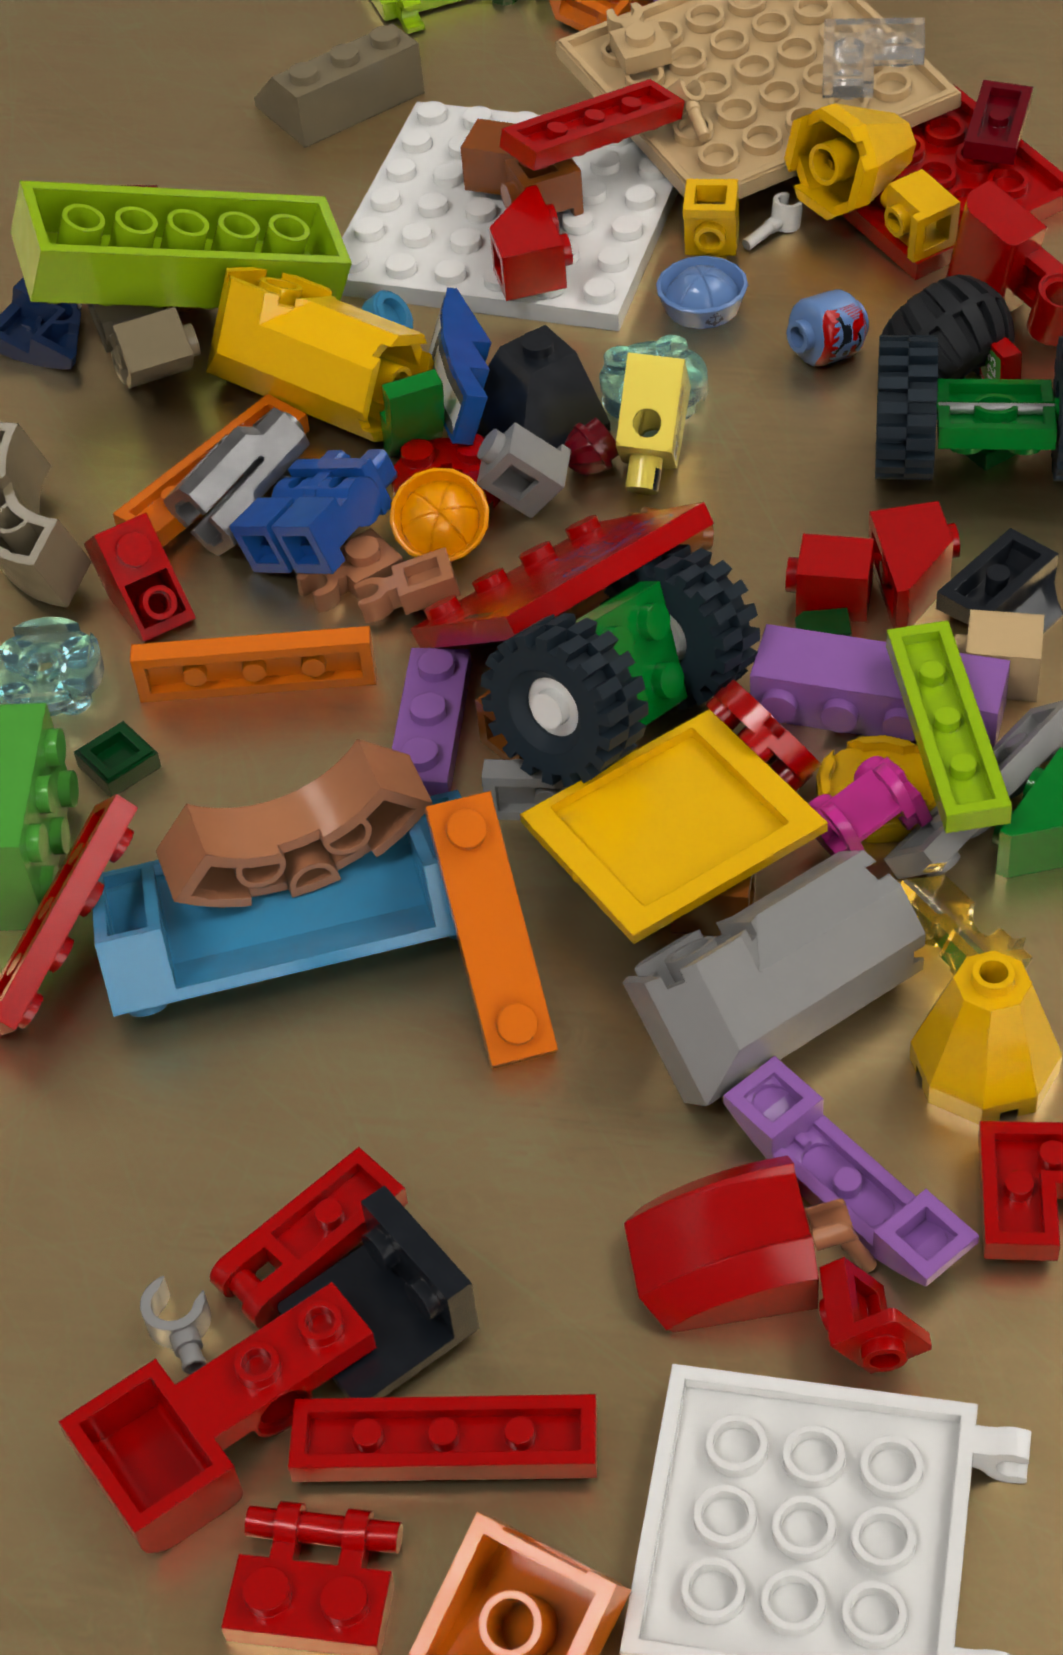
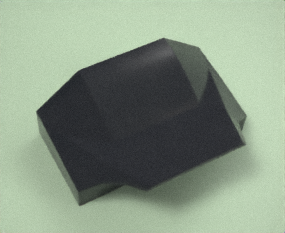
M1009 528L937 591L936 609L968 625L970 609L1045 615L1044 634L1063 616L1054 584L1059 553Z

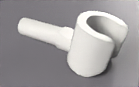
M786 192L776 194L773 198L771 217L742 240L743 247L749 251L777 231L785 233L797 231L801 224L803 203L799 201L797 204L789 205L790 194Z

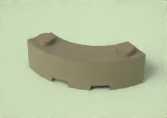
M87 304L106 353L111 352L115 372L123 385H128L129 389L191 370L194 357L201 355L199 342L192 324L182 325L176 307L167 309L168 307L166 306L156 308L136 305L102 306L99 304Z
M0 422V570L12 584L34 599L51 605L68 607L92 561L58 519L40 515V496L45 478L51 468L50 463L19 423Z

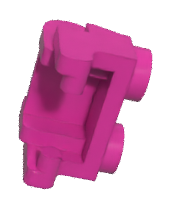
M881 756L870 757L861 763L854 774V782L835 796L823 794L815 797L808 803L828 822V831L815 839L830 856L839 851L864 850L861 841L899 813L902 816L898 819L906 830H910L916 824L923 827L933 820L921 793L908 781L904 771L888 757L884 759Z

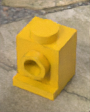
M923 169L888 184L880 198L881 205L886 209L884 212L885 226L894 237L899 238L908 246L907 258L913 263L955 245L961 204L958 199Z
M686 179L683 203L685 255H706L724 259L727 256H737L739 237L738 179ZM697 202H715L725 204H698Z

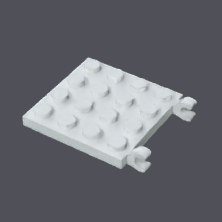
M672 1364L620 1655H1012L991 1649L976 1650L955 1647L972 1468L979 1469L998 1481L1014 1484L1027 1483L1031 1431L1009 1426L988 1427L976 1425L978 1404Z

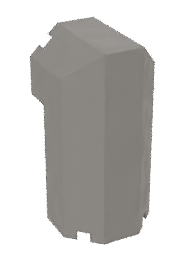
M865 850L837 852L737 914L716 922L722 935L715 938L714 936L703 937L700 929L684 935L639 962L634 968L637 976H628L623 981V985L684 1103L701 1106L710 1105L773 1056L781 1060L923 970L924 957H914V952L925 946L926 933L902 885L889 873L878 880L866 869V867L876 861Z

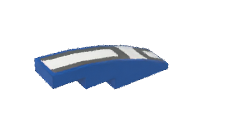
M447 287L433 332L429 353H431L434 361L433 369L436 370L443 383L444 427L453 444L473 445L488 398L483 389L490 370L486 364V359L492 342L458 289Z

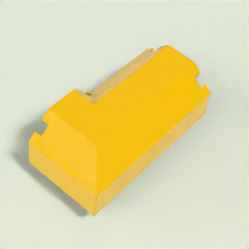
M257 267L226 268L206 372L265 396L269 394L308 415L370 441H383L380 411L385 410L382 385L433 370L434 361L431 353L423 351L420 345L427 344L424 333L339 301L335 296H332L330 288L297 275L282 273L281 279L266 277L267 269Z

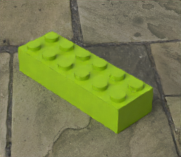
M20 180L11 227V236L31 302L215 309L219 308L226 268L234 267L267 269L266 277L281 279L282 273L297 275L330 288L332 296L341 301L352 265L325 196Z

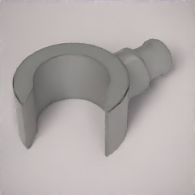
M163 1275L150 1283L143 1292L140 1301L141 1314L152 1340L162 1347L173 1349L175 1356L181 1360L183 1371L187 1374H192L206 1365L205 1357H203L201 1352L203 1348L201 1338L205 1335L211 1323L210 1307L203 1290L194 1301L190 1312L184 1317L174 1321L158 1318L171 1296Z

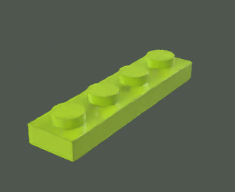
M949 621L887 629L886 649L945 833L1010 824L1012 804Z

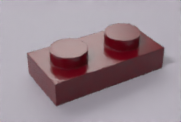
M983 80L965 138L963 158L981 160L989 164L1002 163L1014 165L1031 106L1033 87Z

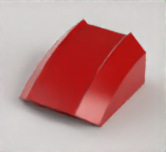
M788 1155L748 1163L689 1182L643 1205L624 1222L638 1297L667 1331L676 1333L818 1309L819 1276L814 1242L808 1225L794 1162Z

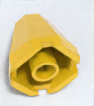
M834 103L793 120L784 160L788 172L797 171L800 183L793 185L798 200L825 220H830L870 204L911 163L916 142L910 123L895 113Z
M995 950L965 958L910 1042V1060L915 1072L917 1070L920 1072L922 1089L928 1103L978 1125L980 1121H1000L1001 1113L1018 1109L1017 1117L1035 1113L1060 1072L1062 1060L1061 1050L1022 961Z

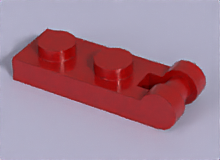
M357 1147L223 1255L211 1270L210 1282L225 1297L232 1298L236 1296L243 1303L241 1312L257 1328L261 1329L280 1316L277 1308L279 1302L332 1267L362 1242L361 1236L367 1232L361 1205L362 1200L385 1185L404 1207L408 1204L406 1189L360 1147ZM270 1262L276 1270L261 1281L256 1276V1272L266 1263Z

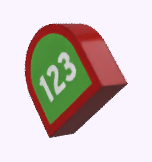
M1006 337L997 343L990 344L991 350L985 361V366L979 368L982 379H1021L1022 352Z

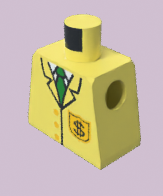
M628 352L616 437V448L620 459L628 464L625 484L627 491L644 495H656L659 492L662 468L677 469L691 389L685 359ZM648 431H658L652 437H642Z

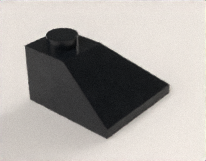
M543 325L499 347L488 365L490 370L483 389L488 398L476 434L486 437L493 429H497L504 434L516 422L557 449L561 444H565L568 435L573 430V426L579 422L585 425L595 417L608 431H611L609 418L576 351L550 328Z

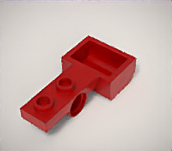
M988 180L973 189L967 196L946 277L969 275L987 283L1003 297L1010 312L1024 303L1031 308L1027 321L1029 334L1042 344L1057 346L1059 337L1063 336V264L1042 248L1047 226L994 182Z
M331 1282L177 1384L173 1383L155 1358L58 1421L65 1438L140 1548L146 1553H159L176 1546L235 1506L242 1498L243 1490L235 1466L223 1450L252 1431H255L261 1437H271L292 1426L294 1399H312V1391L376 1349L374 1334L335 1284Z

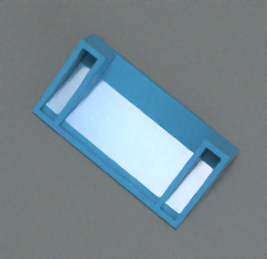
M458 790L430 796L433 802L432 805L462 798ZM424 813L420 820L399 841L376 858L373 852L370 851L360 859L338 870L341 880L292 898L289 890L252 897V906L203 907L174 902L159 860L103 872L98 881L104 884V890L97 904L92 909L94 945L113 1017L127 1013L134 1017L150 1016L165 1009L167 1004L444 937L458 940L426 814Z

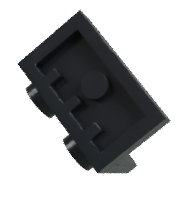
M385 1185L361 1201L367 1232L361 1236L364 1245L279 1302L277 1307L279 1315H282L333 1282L372 1330L377 1348L331 1378L347 1398L385 1397L480 1329L472 1282Z

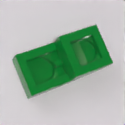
M435 369L382 385L385 410L380 411L384 450L389 458L401 455V447L410 440L425 439L429 441L442 438L444 428L443 383Z

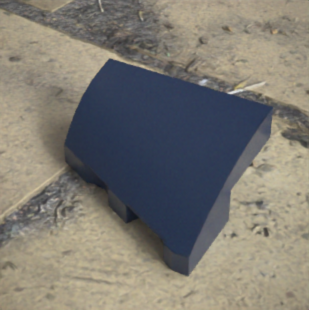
M23 277L13 287L12 303L0 314V354L35 366L52 369H71L76 363L82 304L31 302Z

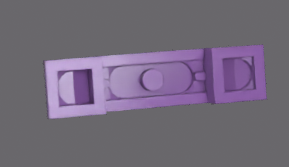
M773 1056L723 1095V1103L766 1159L788 1155L794 1162L801 1196L811 1206L835 1199H844L853 1229L857 1233L859 1240L875 1259L895 1272L927 1287L979 1243V1235L931 1192L925 1189L915 1196L823 1114L824 1099L776 1056Z

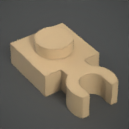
M631 3V16L619 17L613 9L606 11L610 47L626 76L673 63L671 44L656 19L644 22L643 8L639 3Z

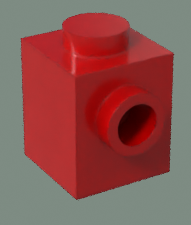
M803 533L799 557H789L786 569L785 590L786 592L796 593V617L803 611L848 608L850 621L867 623L873 585L874 539Z

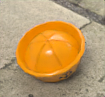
M433 467L415 473L399 487L391 502L389 522L395 540L409 555L418 557L445 547L452 562L464 558L480 544L488 529L490 509L484 491L470 476L451 468Z

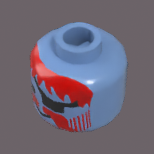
M841 289L830 290L803 298L793 306L787 327L788 343L804 362L814 367L826 366L851 358L863 347L869 330L868 314L860 301Z

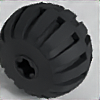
M954 275L943 278L937 283H932L925 287L920 293H916L893 314L881 334L938 335V379H966L965 377L971 372H975L977 376L980 375L979 368L985 366V361L991 350L990 344L997 343L1004 337L1014 344L1015 338L1013 318L1003 297L987 283L969 275Z

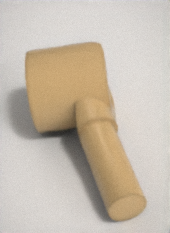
M679 78L667 90L685 100L683 112H687L698 140L701 142L706 141L710 138V133L699 103L706 94V87L698 80H693L685 86V81Z

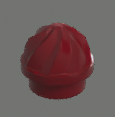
M595 417L585 425L579 422L573 426V430L568 435L564 444L571 449L568 467L586 476L608 471L613 467L611 461L619 455L615 439Z

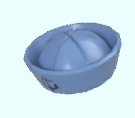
M705 255L688 257L674 262L661 272L656 282V287L667 315L675 323L687 328L708 329L728 323L736 316L748 288L746 274L737 264L724 258Z

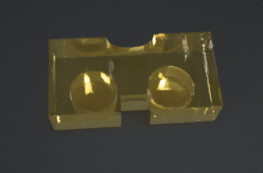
M947 862L929 864L923 872H941ZM946 875L901 881L900 884L926 933L925 944L941 948L939 956L950 966L953 976L966 957L993 950L1022 961L1025 969H1027L1033 957L1023 949L1026 937L1013 939L1002 928L997 929L990 936L981 933L973 919V909L976 903Z

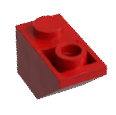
M537 185L526 187L489 227L493 271L506 301L567 288L566 266L573 264L570 240L566 233L559 234V221L554 204H545Z
M147 512L102 531L84 543L108 597L142 643L196 619Z

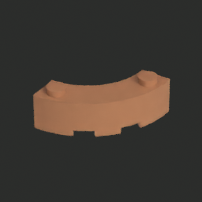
M357 739L349 751L328 771L311 783L280 798L236 808H209L186 804L157 847L156 854L174 902L203 907L252 906V897L289 890L292 898L341 880L338 870L360 859L370 851L373 852L376 858L382 855L420 820L425 813V807L432 805L433 802L409 754Z

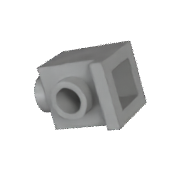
M516 422L504 434L497 429H493L485 437L478 450L477 457L481 460L477 484L532 519L565 487L571 449L563 444L556 449Z

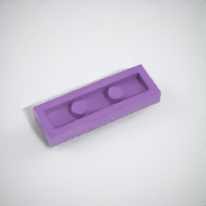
M411 648L392 749L410 755L429 796L450 792L452 788L472 670L470 649Z

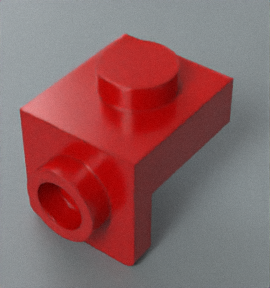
M842 1257L819 1267L823 1298L819 1302V1312L823 1325L829 1334L830 1346L870 1374L899 1369L906 1364L908 1359L932 1349L930 1333L898 1309L887 1308L884 1285L854 1263Z

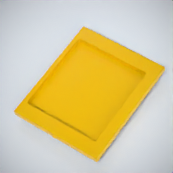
M710 709L634 750L586 783L580 780L520 814V820L524 827L633 944L828 831V822Z

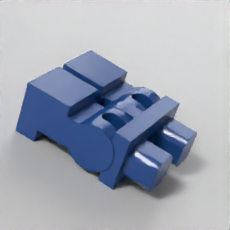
M369 449L361 458H351L343 450H328L320 459H297L288 468L291 477L283 478L276 484L272 497H258L229 526L253 572L291 573L294 569L296 573L334 574L345 561L340 547L358 527L372 525L379 515H385L391 509L392 500L386 488L397 478V472L384 449Z

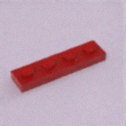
M647 79L502 128L499 147L519 160L520 164L533 171L545 169L549 165L575 156H582L589 151L612 143H619L623 139L646 131L656 130L660 126L682 119L685 100L652 79Z
M118 794L94 806L0 974V1036L15 1031L17 1027L24 1029L32 1021L43 1001V995L38 993L37 990L48 970L52 973L56 972L62 966L73 947L74 939L69 937L68 934L79 915L83 918L86 917L95 907L103 893L104 884L98 881L109 861L115 863L123 855L133 838L134 830L130 829L128 825L138 807Z
M596 1394L294 1399L288 1470L292 1482L597 1478Z

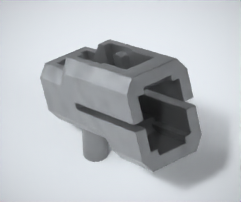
M274 407L258 419L252 427L237 426L229 435H225L163 500L168 511L186 528L200 513L204 515L211 509L190 533L208 551L217 556L231 549L237 544V541L229 526L258 497H262L272 485L276 486L281 479L291 477L288 468L310 445L301 423L293 415ZM240 478V480L228 491V489ZM225 494V496L214 506V504Z

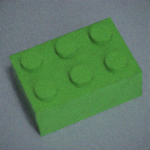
M47 703L0 705V931L26 930L59 871L60 855H67L70 849V826L67 814L69 807H76L78 803V779L74 770H67L65 764L66 742L64 732L61 728H54Z

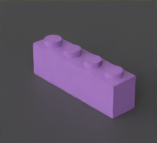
M766 624L750 673V694L779 723L862 736L887 735L909 740L917 744L886 649V642ZM960 653L993 748L998 742L1007 702L1010 660Z

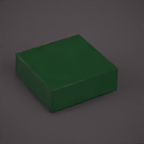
M124 721L74 751L78 767L110 797L122 793L161 768L158 752Z

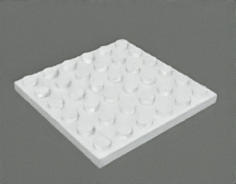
M417 101L342 237L352 262L342 296L369 299L375 293L386 290L398 295L406 304L441 308L447 287L457 288L473 313L620 331L676 199L678 190L630 137L623 139L619 143H612L589 151L582 156L572 157L581 169L584 214L574 216L569 209L557 213L559 234L566 233L568 235L573 254V264L566 266L567 288L506 301L493 271L489 227L506 208L501 195L465 190L460 147L477 119L517 124L540 115L530 111L509 112L491 110L484 106L464 107L446 105L438 101Z

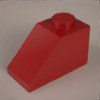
M939 501L869 511L868 538L874 539L873 571L893 629L913 626L937 599V591L951 580L952 559L960 557V538L955 523L947 524Z

